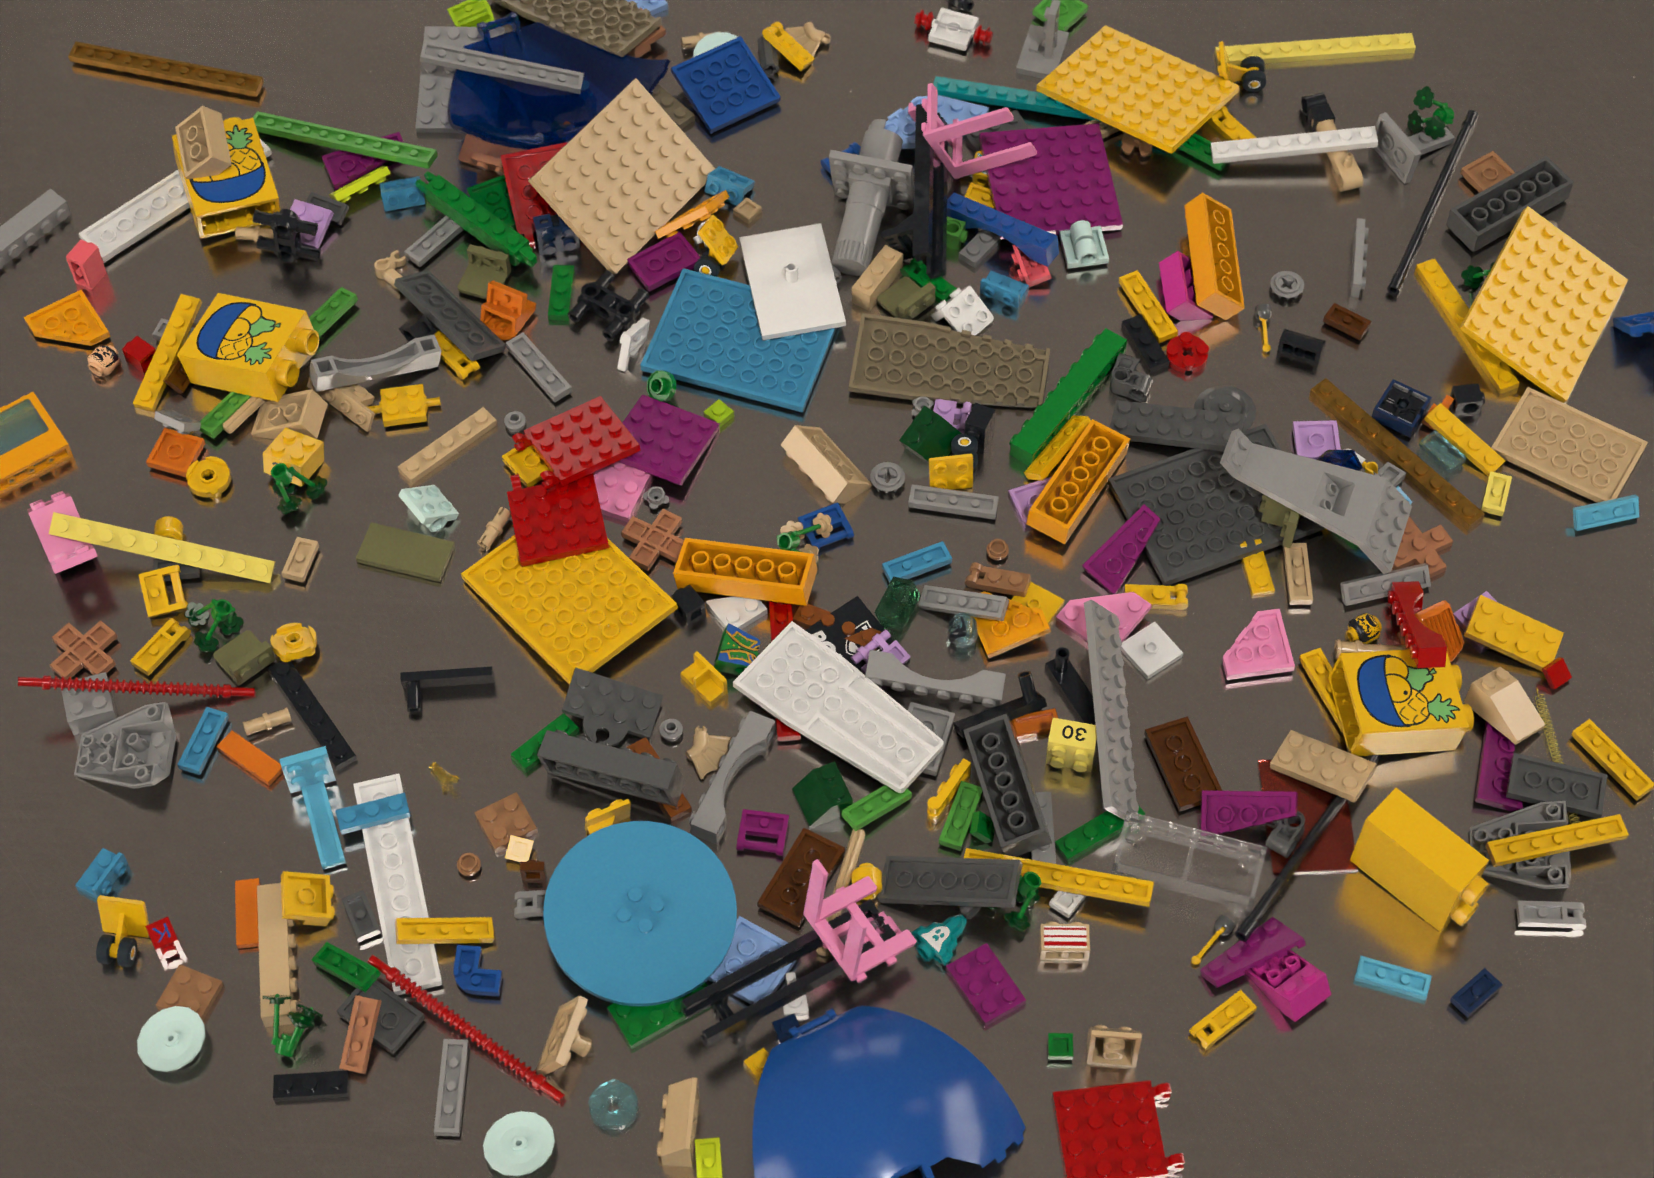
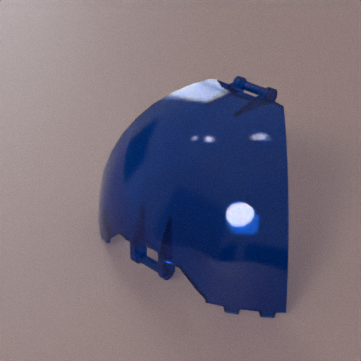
M512 12L508 16L497 20L477 23V30L482 40L465 45L463 48L584 73L580 94L456 69L448 99V121L450 126L456 131L482 142L507 148L530 150L566 143V141L571 140L635 78L652 95L654 88L669 68L667 67L670 60H650L628 55L621 57L568 36L540 22L520 28L519 18L515 12ZM508 24L512 25L513 31L491 38L489 30ZM565 121H568V122L571 123V124L562 125Z

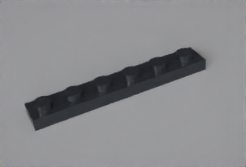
M279 661L269 667V673L319 746H326L330 762L336 771L357 760L355 753L292 662Z

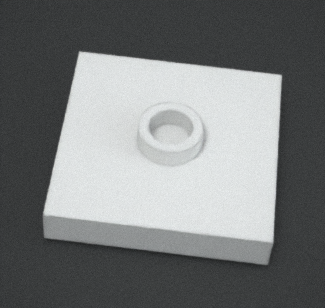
M1156 622L1151 623L1123 641L1121 645L1122 653L1147 680L1183 657V652Z

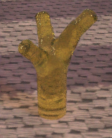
M433 762L429 767L440 779L442 792H447V781L453 782L459 778L446 772L436 762Z

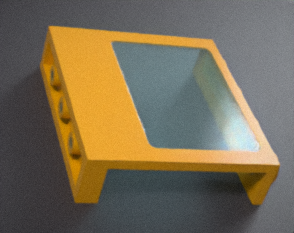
M34 392L24 395L20 399L0 408V495L73 457L68 442Z

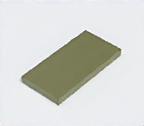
M371 522L356 556V562L441 582L454 551L455 542Z

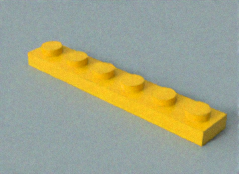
M180 294L133 401L134 407L155 412L167 385L163 380L177 359V354L188 337L202 304L200 298Z
M1617 814L1489 841L1485 847L1493 867L1624 840L1627 839L1629 834L1621 815Z

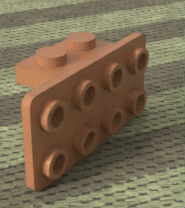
M472 123L469 125L458 158L461 162L474 165L481 170H492L499 175H504L500 155L545 147V144L540 141Z

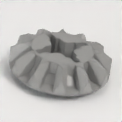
M1281 271L1272 277L1270 287L1272 288V293L1277 294L1279 299L1281 297H1285L1287 300L1292 297L1296 299L1303 292L1304 281L1297 273ZM1283 284H1286L1287 286L1291 285L1290 289H1288L1287 287L1283 288Z
M883 462L872 469L870 473L871 484L877 488L878 492L880 490L885 491L886 494L889 491L896 492L898 488L903 487L905 473L899 465L892 462ZM887 473H889L890 482L888 483L885 482V477L887 476Z

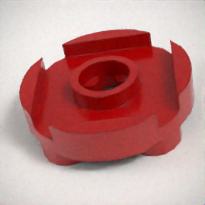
M1190 332L1181 333L1172 338L1167 344L1166 356L1169 360V366L1180 373L1192 371V373L1203 369L1207 364L1209 346L1201 338L1192 335ZM1184 351L1191 352V356L1188 355V354H1187L1186 356H1184V355H1183V352H1184Z

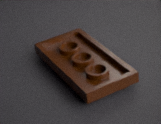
M1188 716L1145 729L1144 735L1179 812L1202 805V790L1222 791Z
M803 828L758 900L757 907L800 927L805 919L803 914L813 861L817 859L828 872V881L844 855L845 847Z

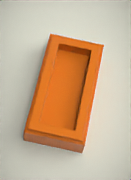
M1053 708L1029 713L1010 721L1014 727L1017 739L1022 740L1050 734L1052 719L1058 718L1056 709Z

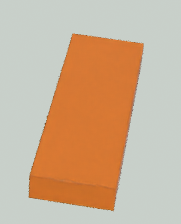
M233 730L216 746L218 751L268 786L283 772L280 763Z
M259 878L235 881L236 946L238 949L259 947L257 886L260 885Z

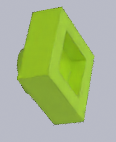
M718 399L704 411V417L720 423L721 428L734 417V411Z

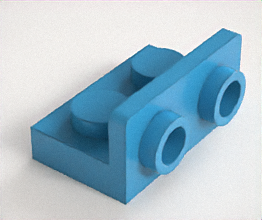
M719 166L708 174L705 192L714 196L726 190L730 197L725 201L737 206L743 201L744 195L754 188L755 181Z
M420 176L379 183L384 210L391 211L424 205V194L415 185L416 181L420 180Z
M990 271L986 279L982 278L980 281V294L1016 308L1019 307L1029 290V285L994 271Z
M102 848L76 883L77 890L95 899H98L99 895H108L113 888L114 882L126 871L128 862L124 854L118 852L116 855Z

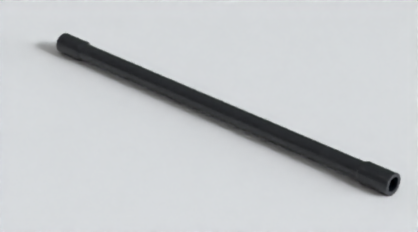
M1474 110L1467 111L1459 134L1399 266L1387 287V291L1391 294L1397 295L1400 292L1411 262L1468 136L1475 126L1479 114Z
M1369 755L1363 758L1375 762L1381 755ZM1337 795L1334 797L1252 912L1235 931V936L1239 940L1246 942L1257 928L1259 921L1347 799Z

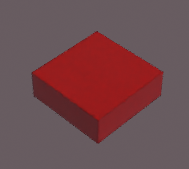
M1558 657L1542 668L1551 689L1558 688L1572 678L1563 658Z

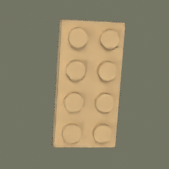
M1290 730L1270 762V769L1356 803L1376 770V763Z

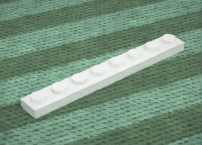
M1375 126L1213 142L1211 143L1213 164L1374 148L1378 147V139Z

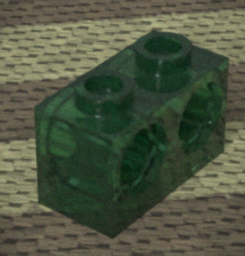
M893 576L874 612L884 628L899 632L904 630L921 597L914 582Z

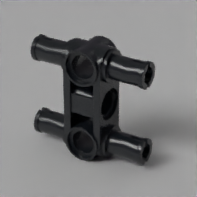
M281 209L280 212H274L273 214L255 210L253 223L271 226L274 239L259 235L256 244L258 249L274 251L280 260L289 263L300 258L319 261L321 249L304 246L301 243L300 234L316 236L318 223L300 220L297 214L289 209Z
M605 270L596 282H589L582 286L581 294L577 299L578 303L568 312V317L573 322L578 323L587 311H590L608 320L611 323L602 331V334L607 340L613 341L621 329L631 328L636 323L640 307L649 298V293L639 288L630 300H627L606 289L615 280V276L610 271Z

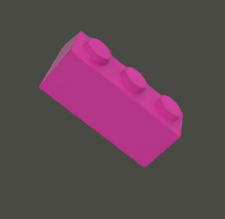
M1176 251L1159 262L1166 312L1180 321L1213 318V313L1199 307L1196 303L1191 258L1180 251Z

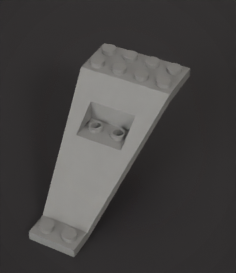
M1240 429L1231 432L1220 464L1233 478L1357 545L1383 574L1392 571L1412 506L1387 478L1254 444Z

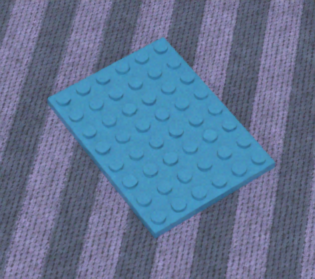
M683 268L640 368L642 371L649 373L658 370L668 371L676 380L803 412L837 328L762 340L750 285Z

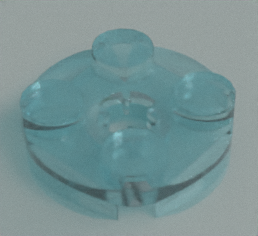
M612 1079L598 1086L592 1092L588 1101L591 1119L603 1130H623L630 1126L637 1117L638 1100L635 1091L629 1085L617 1079ZM612 1101L619 1102V1109L616 1111L614 1109L612 1111L608 1110L609 1103Z

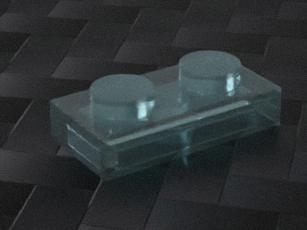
M1436 430L1419 442V447L1448 473H1452L1466 461L1467 457Z

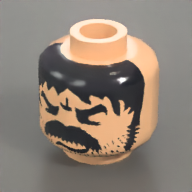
M98 345L87 358L90 371L97 376L110 375L120 363L117 349L111 345Z

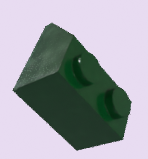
M924 405L899 441L904 448L929 464L930 458L950 456L952 453V439L962 433L943 417Z
M835 761L813 769L792 788V792L809 829L842 817V810L853 804V799Z

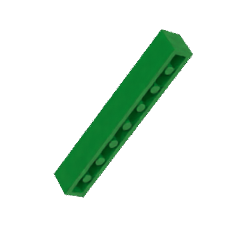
M1107 328L1101 334H1097L1094 337L1089 349L1085 348L1080 360L1071 365L1069 373L1065 377L1062 376L1056 389L1054 391L1051 390L1047 394L1042 406L1038 405L1032 418L1030 420L1027 419L1023 423L1018 435L1014 434L1009 442L1011 446L1010 455L1028 466L1032 464L1113 369L1119 353H1126L1127 339Z

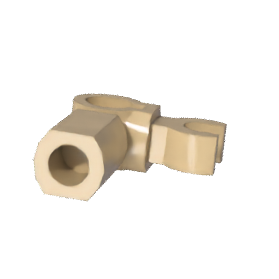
M396 250L390 254L389 258L377 260L374 267L377 278L384 279L400 292L394 286L396 278L403 276L395 268L403 267L406 264V257L403 256L398 259L399 251Z

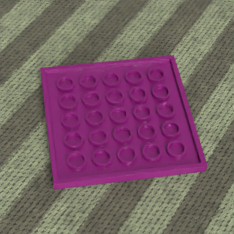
M1099 123L979 133L982 156L1029 142L1037 150L1036 156L986 170L995 210L1054 235H1059L1060 231L1070 230L1073 223L1081 220L1088 221L1091 227L1101 226L1102 231L1122 229V217Z

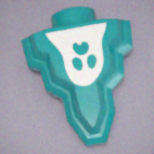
M960 914L949 917L943 923L933 922L927 927L921 925L915 929L912 935L918 942L916 950L919 955L927 962L934 959L939 964L946 966L953 958L952 952L957 947V938L963 934L967 919Z

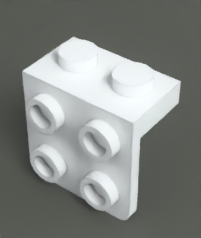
M970 285L962 290L959 287L949 294L951 298L947 302L944 299L935 306L936 311L931 314L935 321L945 317L954 331L962 332V330L970 331L971 335H977L994 320V316Z

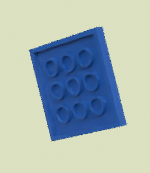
M741 36L671 67L672 75L710 134L781 100V96Z

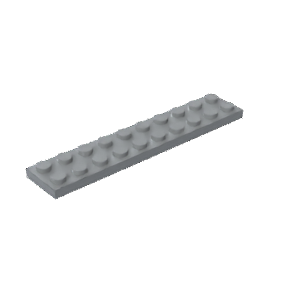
M1089 600L1084 602L1103 806L1105 810L1121 819L1134 823L1139 821V806L1136 800L1137 785L1134 780V761L1131 751L1132 741L1129 732L1130 721L1127 713L1128 701L1125 693L1126 681L1123 674L1124 661L1121 655L1120 622L1116 614L1095 601Z

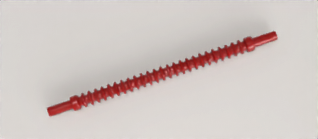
M44 675L43 678L18 677V686L42 687L43 690H50L51 688L57 690V688H61V691H63L64 688H67L70 691L73 688L75 691L81 689L82 692L85 689H88V692L94 689L95 692L102 690V693L105 690H108L109 693L114 690L115 693L122 691L123 694L125 691H129V694L135 691L136 694L142 692L143 695L145 692H149L150 695H152V692H155L156 695L159 693L163 695L169 693L172 696V693H176V696H179V694H183V696L189 694L190 697L193 694L199 697L201 694L203 697L209 695L212 698L213 695H216V698L222 696V698L227 699L231 696L254 697L255 688L231 687L230 684H223V687H221L219 684L213 686L212 683L210 686H206V683L203 686H200L199 683L193 685L192 682L190 685H186V682L183 685H180L179 682L174 685L173 682L166 684L165 681L163 684H160L159 681L154 684L153 681L146 683L145 680L143 683H139V680L134 683L132 680L126 682L125 679L122 682H119V679L113 682L112 679L105 681V678L102 681H99L98 678L93 681L92 678L85 680L83 677L82 680H78V677H75L72 680L71 677L65 679L62 676L61 679H58L57 676L51 678V676Z
M375 955L369 958L368 963L386 976V980L390 983L395 982L396 987L401 986V991L406 990V994H411L412 999L417 998L416 1001L418 1003L422 1002L423 1007L428 1006V1011L433 1010L434 1015L439 1014V1019L444 1018L445 1023L450 1022V1027L455 1026L456 1031L461 1030V1035L466 1034L467 1039L472 1038V1043L477 1042V1047L482 1046L483 1051L488 1050V1055L493 1054L494 1059L499 1058V1063L504 1062L505 1067L510 1066V1071L515 1070L516 1075L521 1074V1079L526 1078V1082H531L533 1088L536 1090L541 1089L558 1103L562 1102L565 1094L548 1083L545 1076L542 1074L537 1075L536 1070L531 1071V1066L526 1067L525 1062L520 1063V1058L515 1059L514 1054L509 1055V1050L504 1051V1047H499L498 1042L493 1043V1039H488L487 1034L482 1035V1031H477L476 1026L471 1027V1022L466 1023L464 1017L460 1019V1014L455 1015V1011L453 1009L449 1010V1006L444 1007V1003L438 1002V998L433 999V995L427 994V990L422 991V987H417L416 982L411 983V978L406 979V975L400 974L401 971L396 967L391 968Z

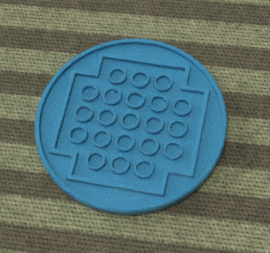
M631 821L602 828L579 841L568 851L550 878L544 899L543 918L550 950L558 965L574 983L588 993L608 1002L626 1006H653L671 1002L693 992L716 972L725 959L733 941L737 921V904L733 884L728 872L719 858L706 844L688 832L671 825L651 821Z

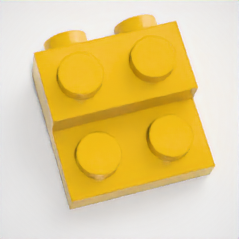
M283 871L281 874L282 919L303 920V925L326 927L330 920H333L335 912L334 906H331L334 887L330 884V875Z

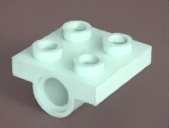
M1081 220L1073 223L1070 230L1060 231L1059 238L1067 269L1109 263L1101 226L1091 227L1088 221Z
M435 485L401 489L398 495L430 532L441 530L447 521L456 520L459 515L452 503L446 499Z

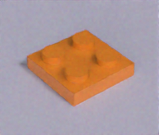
M164 428L146 461L147 466L186 477L189 466L197 461L205 446L204 438L181 434L175 430Z

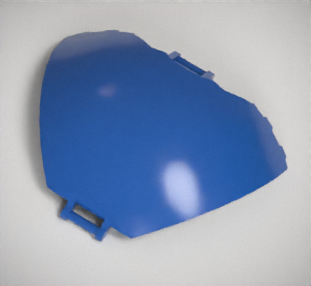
M861 1005L840 1015H837L834 1009L831 1008L825 1011L824 1015L804 1025L788 1029L791 1038L778 1044L770 1051L759 1081L754 1107L755 1178H899L919 1168L923 1178H935L930 1166L946 1157L979 1164L982 1168L993 1160L999 1164L1007 1157L1005 1150L1012 1143L1018 1146L1024 1140L1022 1132L1026 1127L1016 1106L988 1068L968 1049L944 1032L924 1021L879 1007Z

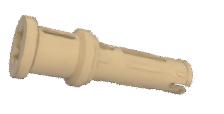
M1336 639L1334 657L1338 659L1340 653L1406 649L1405 645L1362 644L1360 640L1342 642L1340 639Z

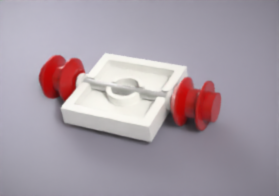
M944 8L940 9L936 19H934L932 12L926 15L922 9L920 13H916L914 24H917V29L924 26L925 31H928L932 27L928 41L964 51L967 50L972 38L975 44L981 41L983 46H986L987 43H991L993 37L990 27L987 30H983L982 25L977 27L979 17Z

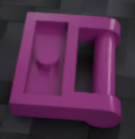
M743 809L736 850L744 851V849L772 852L776 853L777 856H784L789 815ZM746 835L775 838L778 839V842L776 844L745 839Z

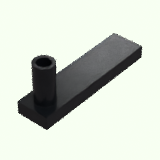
M1060 647L1056 650L1055 659L1046 662L1045 668L1079 721L1096 725L1093 696L1070 662L1069 650L1065 647Z
M492 666L400 673L403 689H407L408 712L421 711L420 688L495 683Z
M1023 671L1018 674L1022 697L953 722L955 731L962 738H965L964 729L1006 713L1010 720L1047 707L1046 699L1035 690L1031 672Z

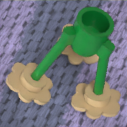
M818 513L817 517L813 519L814 526L803 529V524L800 522L788 521L787 525L781 527V534L776 537L779 548L781 550L812 553L817 563V554L819 552L817 546L806 544L799 551L796 548L800 544V539H803L806 533L815 530L817 534L828 538L830 532L833 531L830 516Z

